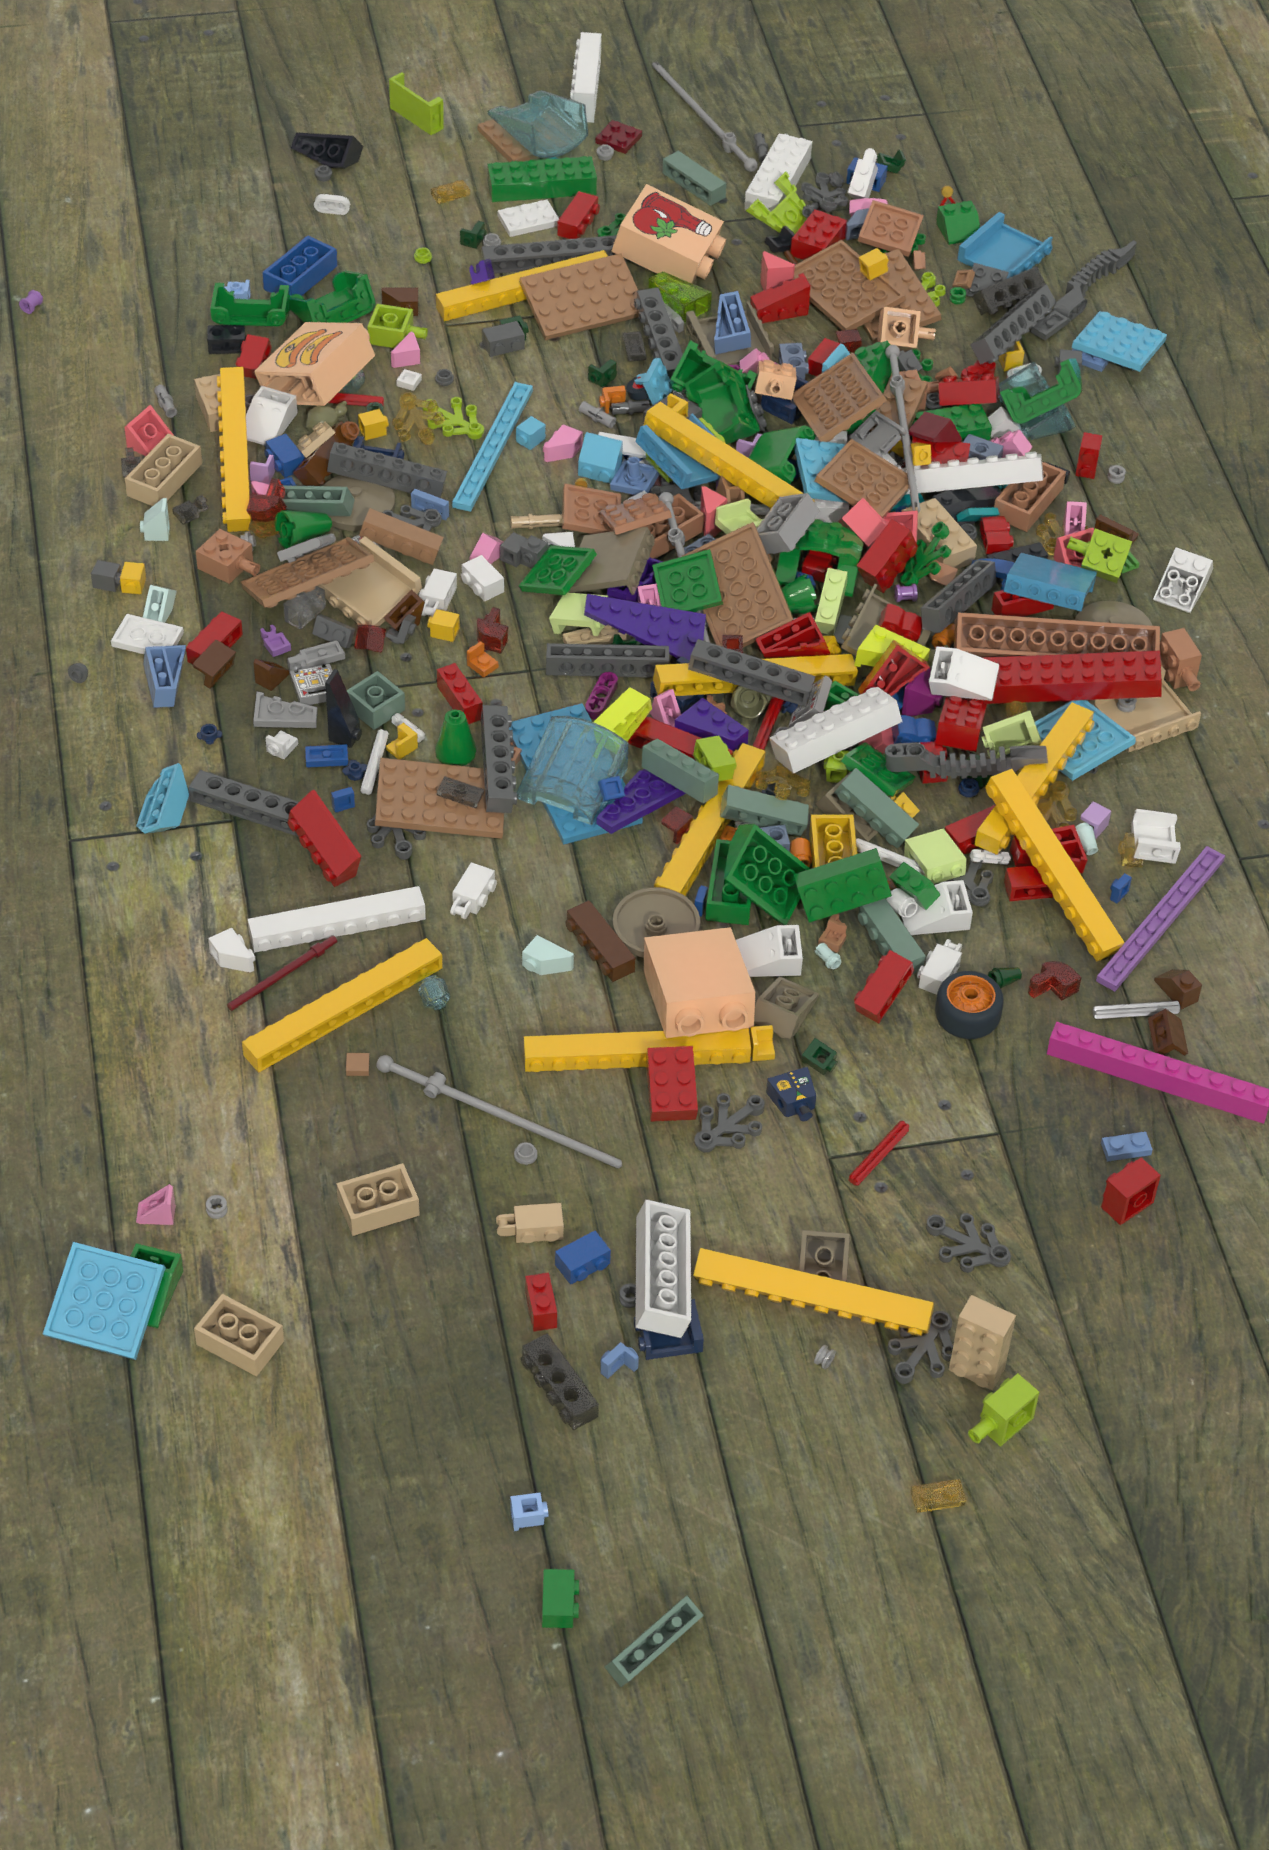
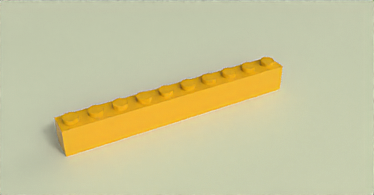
M602 250L437 293L436 309L442 319L448 321L524 301L527 298L519 283L520 277L607 257L608 255Z
M243 367L220 368V376H217V387H221V391H217L218 402H222V405L218 406V415L222 417V420L219 421V432H223V435L219 436L220 447L224 448V451H220V461L224 462V466H221V478H225V481H221L222 493L226 495V497H222V508H226V512H222L223 524H227L228 532L251 531Z
M659 402L646 412L643 426L647 425L656 435L716 474L723 476L727 481L769 508L774 506L779 497L804 494L662 402Z
M852 654L763 659L815 676L814 683L824 676H828L832 683L837 681L844 686H854L858 673L857 667L854 666L855 661ZM689 663L656 665L653 676L657 695L670 689L674 690L675 696L733 693L738 685L688 670Z
M1071 702L1040 744V746H1046L1048 763L1026 765L1017 777L1036 806L1039 802V797L1044 796L1049 784L1054 783L1058 771L1065 768L1068 757H1073L1076 746L1078 744L1081 745L1086 733H1090L1095 724V721H1093L1094 711ZM996 805L977 830L975 845L998 855L1002 848H1007L1010 837L1012 835L1015 836V834L1009 829L1007 821L998 812Z
M742 743L739 750L734 751L732 757L735 758L737 767L734 770L733 779L718 781L717 795L706 801L705 805H701L698 817L691 821L688 833L683 834L679 848L676 847L674 849L671 861L666 862L661 877H657L654 887L666 888L681 893L684 896L687 895L716 846V839L720 838L725 826L731 822L730 819L720 817L723 793L728 785L750 790L764 767L766 751Z
M1013 769L992 776L985 787L988 796L992 798L998 812L1007 821L1009 829L1016 835L1020 846L1030 857L1032 865L1041 874L1043 882L1052 891L1054 899L1059 902L1066 918L1075 927L1077 935L1086 944L1088 952L1093 955L1096 962L1116 954L1125 942Z
M427 938L413 944L410 948L395 954L387 961L377 964L371 970L361 973L355 979L340 985L339 988L322 995L314 1002L304 1005L298 1011L286 1015L282 1020L267 1026L255 1035L249 1036L246 1040L242 1041L243 1056L258 1073L441 970L443 968L441 952Z
M749 1028L666 1038L664 1031L524 1036L525 1072L647 1067V1048L693 1046L694 1066L700 1064L748 1063L751 1056Z
M700 1248L693 1275L695 1279L699 1280L698 1283L701 1285L712 1287L714 1283L722 1285L721 1289L730 1292L740 1289L745 1291V1295L758 1298L759 1294L768 1296L767 1300L781 1303L782 1300L791 1301V1305L798 1308H805V1305L814 1307L816 1312L828 1314V1311L838 1313V1317L851 1319L852 1316L859 1317L861 1322L875 1325L876 1321L884 1323L885 1328L898 1330L901 1327L908 1329V1333L922 1336V1333L928 1334L934 1310V1302Z

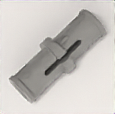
M164 385L156 386L154 392L158 397L159 406L163 408L167 417H174L177 414V409L173 404L172 396L168 394Z
M586 401L581 403L579 407L580 413L591 417L592 421L600 422L608 428L614 427L616 423L615 417L603 412V409L600 407L596 408L588 404Z

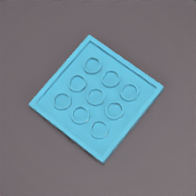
M1099 311L1073 341L1072 348L1140 372L1166 341L1167 334L1157 329L1147 328L1139 323L1135 324L1125 318L1112 316L1108 312Z
M796 438L794 450L804 493H808L813 499L848 503L814 481L818 473L846 444Z
M1087 700L1070 701L1035 722L1043 742L1071 702L1094 711L1093 721H1095L1093 729L1090 733H1086L1083 743L1076 746L1073 757H1068L1065 768L1060 770L1072 781L1136 743V737Z
M73 1242L43 1335L136 1360L166 1267Z

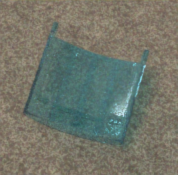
M542 90L528 95L529 102L517 107L498 106L488 110V115L537 157L554 158L564 155L575 149L588 136L585 104Z
M552 716L518 788L517 799L533 805L537 801L547 803L572 812L573 819L593 825L607 801L603 802L598 781L620 776V779H622L628 767V742L609 729L591 721L570 716Z

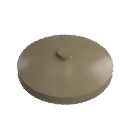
M343 475L337 476L323 485L348 487L355 499L351 516H329L332 520V526L338 529L361 531L370 508L381 513L385 510L394 512L395 495L392 488Z
M1118 601L1092 603L1084 607L1082 611H1079L1075 617V621L1153 626L1150 619L1141 610Z
M645 888L632 892L619 902L613 914V930L632 954L644 958V937L700 931V916L695 905L681 893L666 888Z

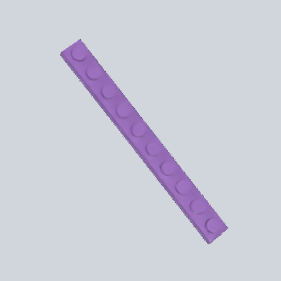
M1206 846L1097 975L1096 982L1115 992L1224 862L1225 855Z

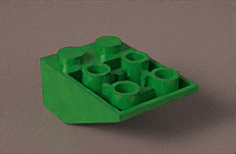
M136 1243L130 1257L166 1267L147 1326L159 1328L183 1273L182 1256L178 1253Z

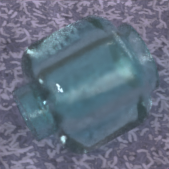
M360 370L342 390L347 393L357 392L364 385V372Z
M436 975L423 979L418 988L424 1006L434 1010L444 1008L446 1002L451 997L445 980L438 978Z

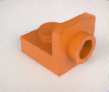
M625 386L602 388L599 404L600 407L604 408L605 413H609L611 403L625 402L626 389Z
M479 642L467 650V666L482 677H486L499 668L498 661L484 652V643Z

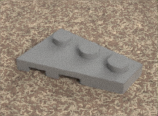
M257 691L254 727L316 728L317 707L295 701L288 703L281 701L280 697H266L264 693Z

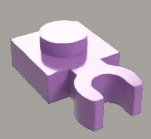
M270 625V632L264 631L263 628L260 629L264 645L272 657L291 651V644L282 632L276 634V627L274 625Z

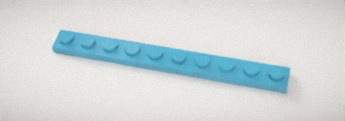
M518 382L514 383L452 502L453 508L472 511L533 392V386Z

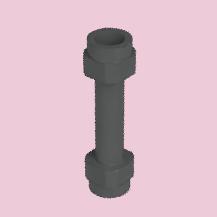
M813 200V204L806 205L803 208L802 214L804 217L808 218L814 210L822 209L817 201Z

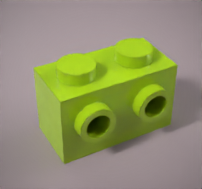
M720 736L697 739L693 753L696 761L718 773V781L733 779L734 770L737 767L736 760L731 756L727 745L723 743Z

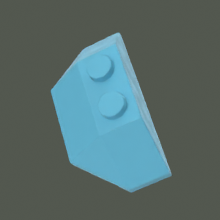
M179 763L162 769L159 774L160 777L154 782L146 795L136 825L144 834L166 831L178 827L181 823L189 792L182 767Z

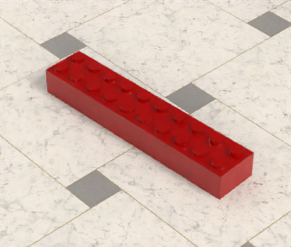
M1160 650L985 657L984 659L999 664L992 701L970 698L962 699L969 701L979 700L985 704L1162 697Z

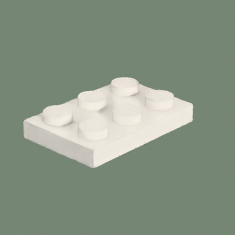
M548 200L498 210V218L509 237L558 227L559 218Z
M126 614L111 640L112 647L144 654L145 647L176 646L184 634V630L180 626Z

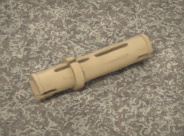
M562 514L510 516L511 529L562 526Z

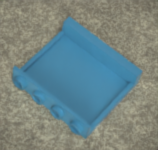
M998 212L959 246L958 261L973 267L974 263L1007 271L1009 272L1006 279L1007 284L1012 286L1025 273L1030 272L1033 266L1039 264L1042 258L1050 254L1053 247L1051 245L1053 237L1050 236L1044 242H1041L1004 224L1005 214Z
M694 414L690 415L689 420L712 434ZM647 425L640 427L635 442L681 489L720 479V475L656 435Z
M1020 553L1008 572L1004 592L1082 611L1085 597L1088 592L1093 591L1097 572Z

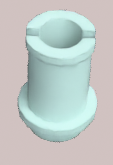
M821 943L816 947L815 954L825 962L827 968L836 969L840 966L841 959L838 953H834L825 943Z

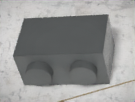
M517 321L482 329V344L490 357L525 349V334Z

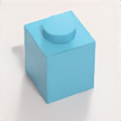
M530 416L516 427V442L529 450L533 449L545 440L546 424Z

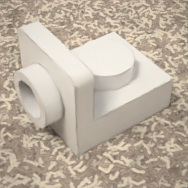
M280 731L275 737L270 735L266 737L267 752L283 760L298 745V738L283 731Z

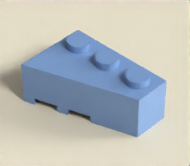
M738 291L720 294L714 338L715 355L751 347L750 329Z
M186 645L145 647L143 666L154 708L174 707L184 664Z

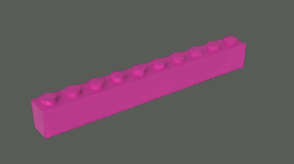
M1057 1021L1050 1036L1047 1055L1263 1124L1269 1111L1268 1088Z

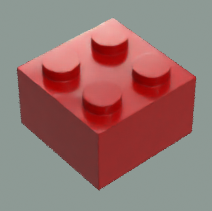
M1142 1157L1135 1162H1129L1123 1170L1117 1174L1113 1173L1107 1178L1101 1208L1119 1225H1122L1154 1203L1161 1175Z

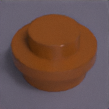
M347 421L342 424L341 433L345 439L352 441L357 438L359 427L355 422Z

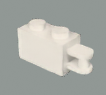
M872 148L865 151L863 160L858 159L848 194L853 199L870 197L878 167L875 164L877 154Z
M434 568L431 575L427 576L425 588L421 589L419 597L425 602L422 616L430 615L433 617L436 609L447 610L457 589V573Z
M471 862L453 891V905L450 914H458L462 919H466L470 912L477 914L480 908L486 905L489 893L494 892L496 888L495 870Z
M947 939L944 946L937 944L934 951H929L926 965L920 967L917 978L920 979V989L937 995L941 983L947 977L956 973L960 967L962 944L958 943L956 945Z

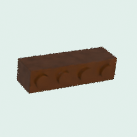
M342 421L331 426L335 434L305 458L293 472L304 486H322L325 483L324 478L331 474V472H327L334 442L344 443L353 447L352 443L355 439L349 441L341 433Z
M590 901L567 910V920L565 921L567 929L575 934L578 943L586 948L590 958L598 963L601 972L605 976L607 975L614 982L635 972V956Z

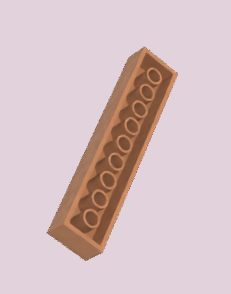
M958 613L955 619L954 648L981 658L1159 651L1160 626Z

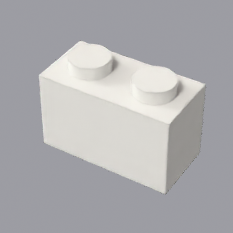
M482 555L462 564V581L468 584L475 595L479 596L484 602L504 592V577Z

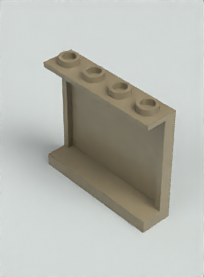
M749 301L746 302V311L744 313L750 329L751 347L716 355L714 338L718 316L697 319L694 311L686 312V328L692 341L699 344L697 349L700 352L704 350L706 355L718 361L720 360L727 365H740L739 361L754 349L759 350L761 353L764 352L772 360L774 345L769 341L768 333L764 331L762 321L758 319L756 309L752 308Z
M648 527L636 528L617 535L614 532L584 535L579 548H592L597 555L568 593L581 594L582 591L627 585L631 594L634 595L642 573L645 570L647 560L650 557L652 547L655 544L654 536L650 533Z
M876 584L873 585L871 590L866 589L861 598L864 602H860L855 610L857 616L853 615L848 624L851 628H847L842 635L844 642L841 648L855 656L859 646L874 626H879L881 612L885 606L891 604L874 594L877 587ZM921 629L920 638L916 643L925 646L931 631Z

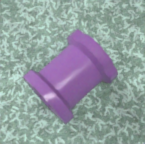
M31 290L26 298L20 300V308L25 313L31 314L37 305L42 304L43 297L38 291Z
M916 584L911 586L896 585L895 601H917Z

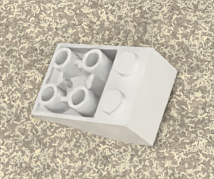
M261 386L253 397L246 414L247 440L266 446L265 441L281 436L297 414L296 395Z
M1175 548L1153 600L1191 613L1212 573L1213 560Z
M936 647L929 679L931 694L992 701L999 664L956 648Z
M964 880L941 882L934 885L941 895L927 910L918 905L917 911L912 917L901 916L904 926L911 935L970 930L973 912Z
M777 925L736 940L749 977L801 976L803 957L799 925Z

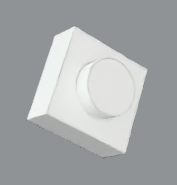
M404 369L396 380L397 386L414 391L422 380V375Z

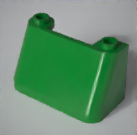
M344 270L333 278L334 291L316 300L313 298L304 300L303 296L299 294L290 295V311L304 323H349L373 311L376 302L368 275Z
M215 283L210 307L211 318L215 323L223 325L281 326L290 314L289 285H280L277 293L271 292V300L235 299L234 291H227L225 283Z
M690 340L670 379L671 388L677 392L686 393L685 383L708 369L718 360L706 355L704 350L700 352L697 349L699 344ZM739 369L738 372L743 377L745 385H748L751 390L758 374L751 370L747 374L742 373L743 370Z
M1076 358L1061 362V371L1055 376L1058 384L1040 393L1030 396L1028 390L1022 386L1013 389L1008 388L1000 392L1014 422L1019 424L1026 423L1080 396L1082 393L1080 367Z
M719 360L685 383L687 398L691 402L697 403L703 409L702 418L707 423H710L719 435L723 436L726 444L753 436L759 432L760 428L751 408L745 382L736 369Z
M808 426L765 432L759 437L748 458L790 484L795 477L796 471L794 466L787 461V458L792 459L795 455L794 445L796 444V438L815 440L816 434Z

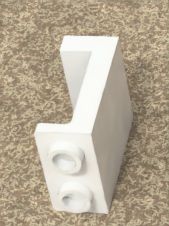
M1136 809L1131 822L1133 857L1176 864L1181 849L1180 842H1176L1175 836L1177 815Z

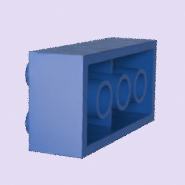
M306 236L263 271L264 290L270 293H277L280 285H289L290 295L299 294L302 296L337 267V249L315 238Z

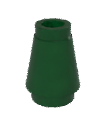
M1019 967L993 968L992 971L988 972V976L1001 989L1017 980H1021L1022 972Z

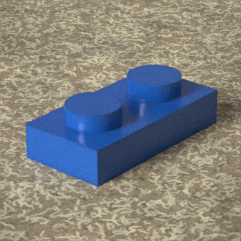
M347 745L305 747L306 768L348 765Z

